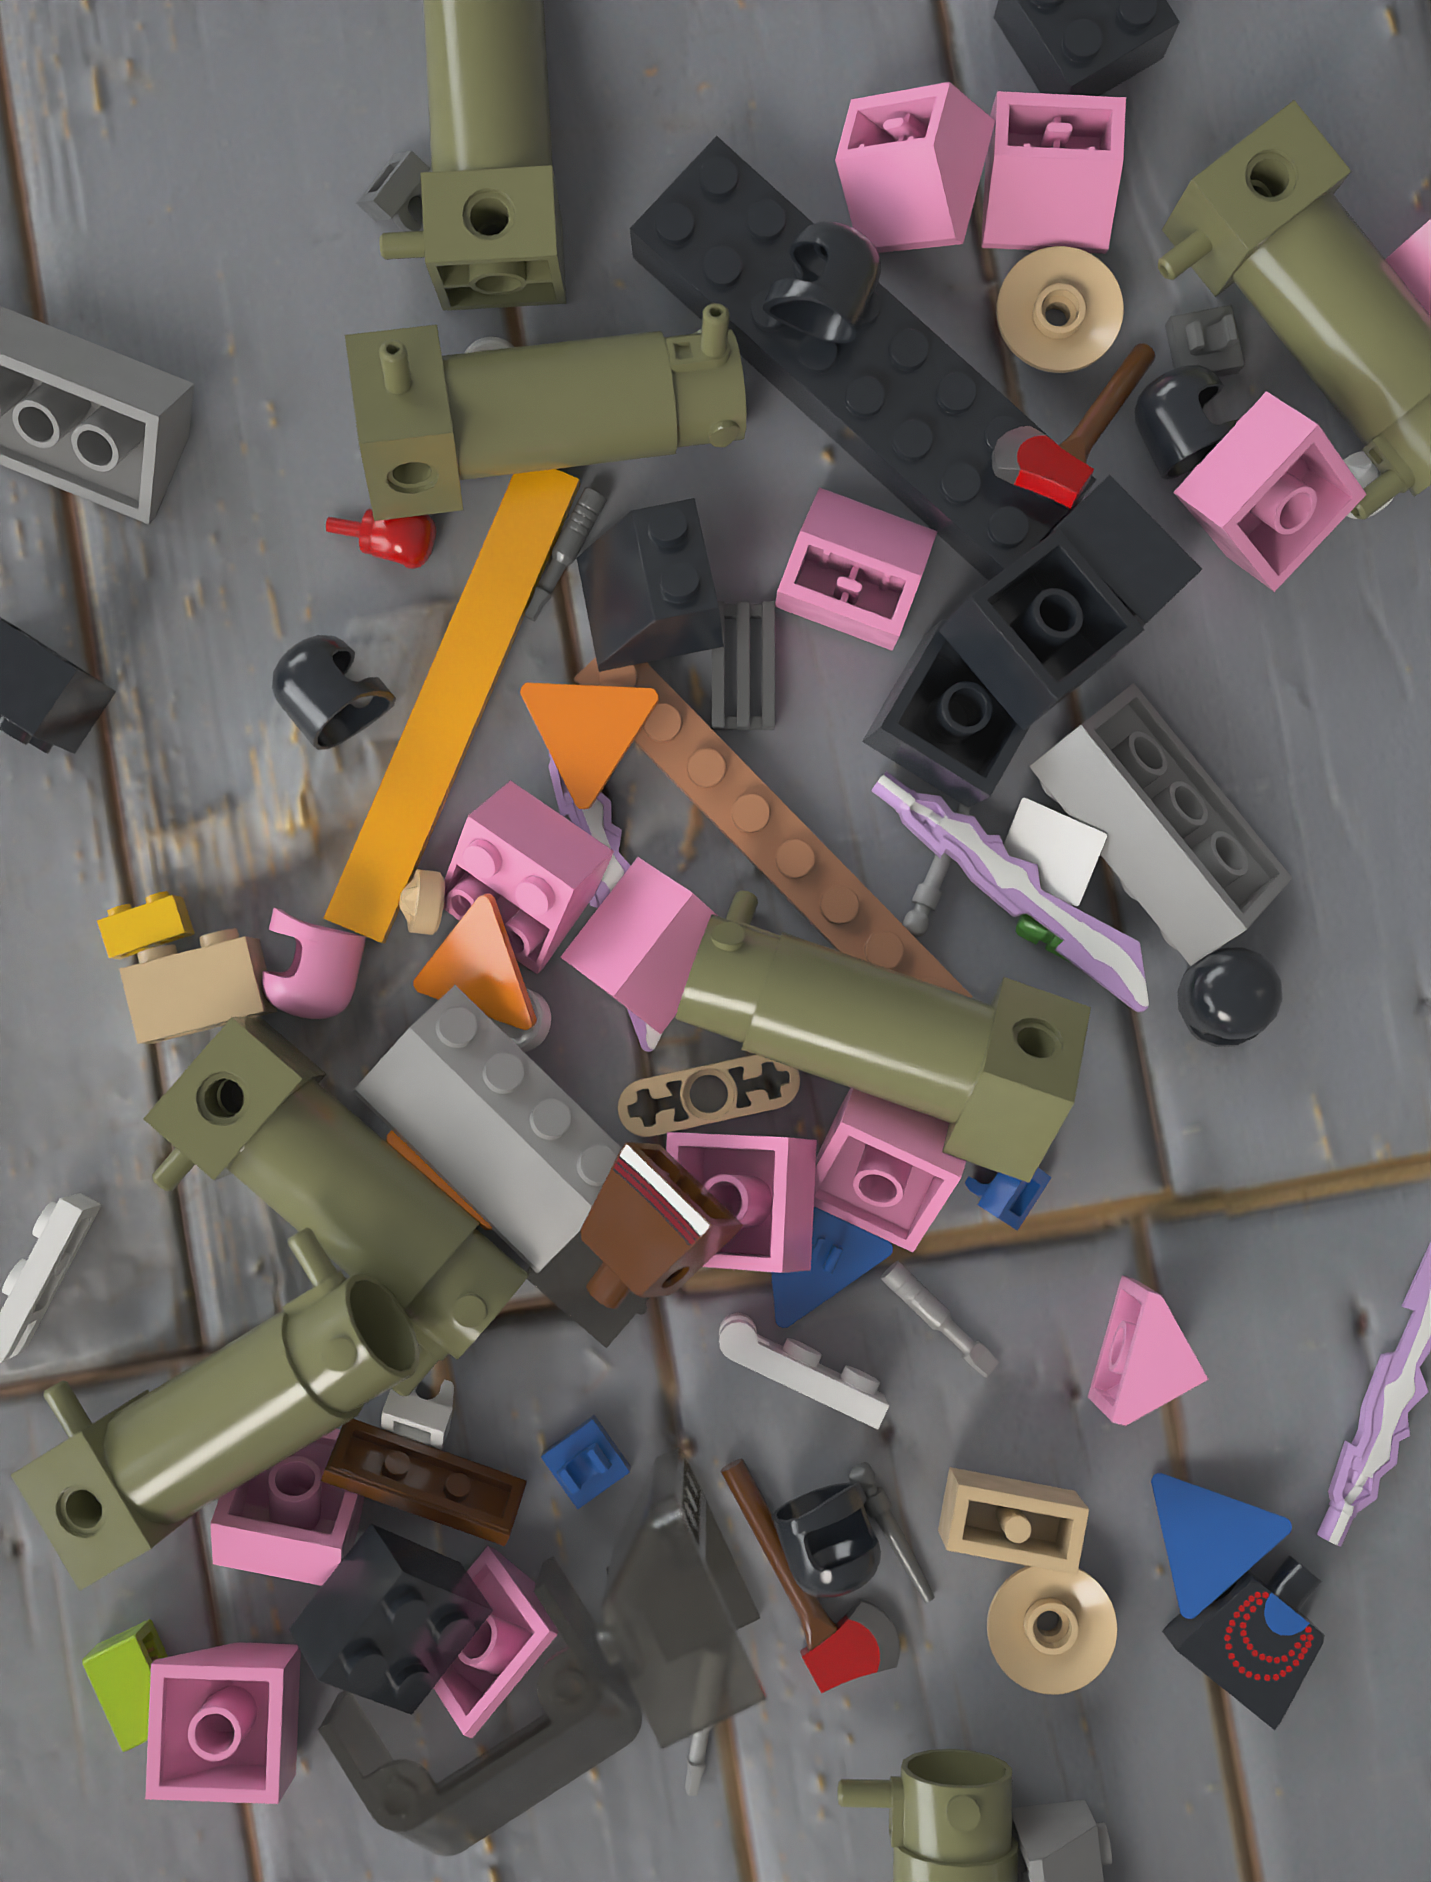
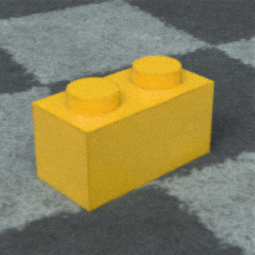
M163 891L145 897L146 904L132 908L131 904H124L107 910L109 916L97 920L108 957L111 959H124L138 952L194 935L195 932L183 897L169 895L168 891Z

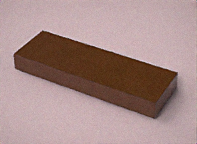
M352 1419L342 1425L321 1482L504 1547L511 1535L527 1484V1480L356 1419Z

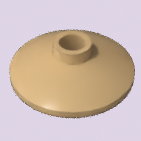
M1053 246L1034 251L1014 265L1001 286L996 314L999 330L1005 343L1019 359L1039 370L1052 373H1067L1088 367L1109 350L1120 331L1124 305L1121 289L1115 276L1101 260L1081 249ZM1051 309L1060 310L1066 316L1067 323L1062 326L1051 325L1047 321L1045 313Z
M1026 1566L1006 1579L994 1595L988 1611L987 1637L998 1665L1015 1683L1030 1691L1041 1694H1065L1086 1686L1105 1669L1116 1645L1117 1619L1112 1602L1103 1587L1084 1570L1079 1568L1078 1574L1074 1575ZM1054 1611L1059 1614V1621L1053 1629L1041 1630L1037 1627L1038 1617L1043 1612Z

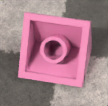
M637 857L560 958L659 1034H662L677 1014L685 985L712 914L718 915L694 893Z
M1122 1275L1088 1398L1113 1423L1126 1426L1209 1379L1163 1296L1136 1279Z
M489 1546L486 1547L467 1570V1573L487 1600L493 1612L433 1687L463 1735L470 1738L476 1735L558 1635L565 1608L500 1552Z

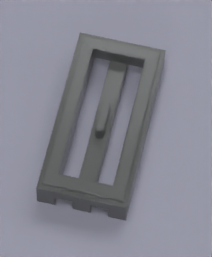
M718 601L723 644L724 619H737V716H724V647L712 649V730H775V601H762V604H750V601L724 604V601ZM750 619H762V716H750Z

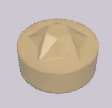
M417 869L413 880L400 893L399 906L407 920L410 933L433 935L439 928L445 896V881L440 872Z

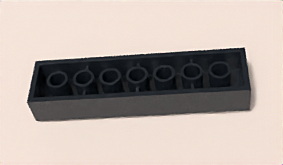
M716 136L630 227L633 258L701 320L703 318V310L709 304L719 303L724 305L729 311L728 330L732 329L736 336L740 355L926 525L938 531L937 535L990 581L1047 538L1051 531L1083 500L1097 479L1091 476L1087 486L1070 509L1048 497L1013 485L995 476L992 468V453L998 439L1006 432L1019 427L1031 426L1046 436L1048 435L879 282L855 339L847 343L827 342L809 334L806 335L769 316L762 308L772 283L780 279L800 280L799 268L792 261L789 250L797 234L805 227L814 223Z

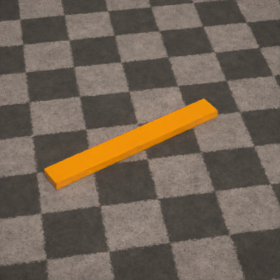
M557 469L512 475L323 919L380 943H386L400 910V893L413 880L415 871L418 868L525 617V613L534 596L535 588L539 584L552 549L557 542L580 488L579 478Z

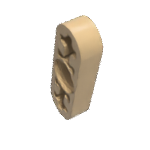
M756 1054L634 1081L620 1095L618 1115L621 1123L628 1131L642 1137H651L667 1132L688 1129L784 1107L795 1098L800 1086V1075L796 1068ZM765 1062H773L777 1071H787L789 1082L780 1085V1096L768 1098L765 1089L746 1091V1094L751 1104L742 1107L736 1106L738 1092L729 1069L742 1066L743 1080L762 1075L761 1064ZM704 1075H713L720 1078L728 1090L725 1104L714 1112H703L697 1109L690 1098L692 1084L696 1079ZM681 1081L680 1099L689 1118L676 1121L674 1119L675 1107L657 1112L655 1117L656 1123L653 1125H645L642 1116L631 1117L629 1105L638 1101L639 1090L649 1089L653 1099H660L672 1096V1092L667 1086L668 1082Z

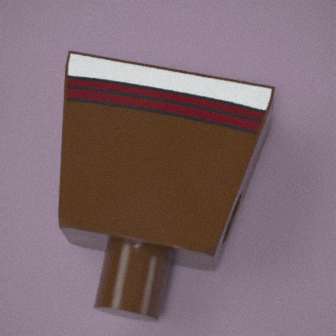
M626 1142L620 1150L580 1229L582 1241L603 1261L586 1284L587 1291L596 1301L610 1309H618L630 1291L642 1298L669 1296L684 1285L740 1231L743 1224L660 1144Z

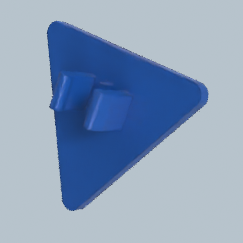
M814 1207L811 1271L771 1272L776 1324L781 1328H788L888 1258L893 1252L892 1244L881 1237Z
M1157 1473L1151 1479L1179 1610L1186 1619H1194L1292 1531L1290 1520L1283 1516L1163 1473Z

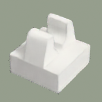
M444 1379L439 1394L429 1400L419 1398L415 1392L417 1387L409 1396H401L393 1389H390L382 1410L381 1429L442 1450L450 1430L453 1410V1383Z

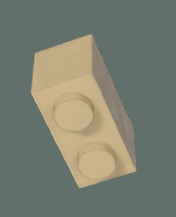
M237 928L226 929L200 936L201 948L177 953L175 944L159 946L138 952L139 964L119 968L137 1044L159 1043L221 1027L231 1017H260L277 1012V1008L267 1000L262 989V972L267 971L260 940L246 936L239 938Z
M949 1467L938 1532L948 1551L1077 1575L1089 1508L1076 1491Z

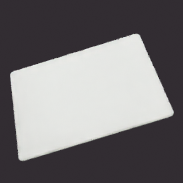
M1022 798L1004 847L1009 856L1038 865L1041 890L1077 907L1080 905L1107 834L1030 799Z

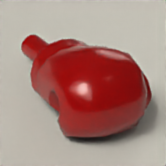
M368 509L364 513L362 522L328 517L326 531L359 538V547L362 553L400 563L409 569H416L427 562L432 553L436 538V523L429 515L374 521L372 509Z

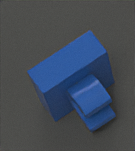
M1038 1167L1029 1183L998 1172L989 1184H982L968 1176L965 1185L972 1193L981 1198L977 1204L978 1206L1018 1231L1052 1177Z
M595 1415L548 1447L541 1455L542 1460L577 1510L630 1473L631 1470L630 1464Z

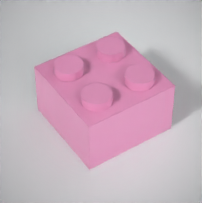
M1267 391L1237 421L1227 435L1174 491V494L1225 556L1274 592L1367 495L1320 426Z
M667 1132L666 1151L743 1224L740 1231L702 1267L778 1273L811 1271L817 1140L789 1137Z

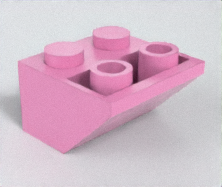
M950 82L851 99L835 161L853 228L864 234L871 241L877 253L963 244L995 120Z
M997 91L990 117L995 120L985 158L981 248L1040 250L1053 246H1067L1081 249L1088 253H1107L1124 161L1126 97Z
M819 487L801 527L777 590L775 607L893 651L901 634L938 531Z
M510 780L468 815L444 879L445 896L443 909L460 921L479 896L484 894L494 896L516 960L538 974L546 966L594 897L614 851Z

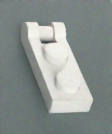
M78 1193L60 1198L57 1203L54 1201L50 1202L40 1214L33 1229V1236L39 1239L28 1260L24 1258L19 1260L3 1285L2 1292L8 1295V1298L0 1311V1363L19 1355L28 1347L102 1206L99 1202Z
M730 1314L721 1322L719 1344L721 1351L727 1358L871 1427L879 1429L889 1404L885 1395L877 1391L880 1385L877 1379L845 1365L842 1374L819 1363L822 1356L821 1353L797 1340L787 1338L784 1346L760 1336L757 1334L755 1323L746 1314Z

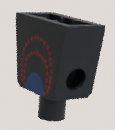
M1289 1555L1267 1584L1248 1570L1194 1619H1186L1180 1613L1168 1623L1162 1632L1178 1653L1275 1730L1284 1718L1324 1643L1325 1635L1299 1611L1322 1581Z

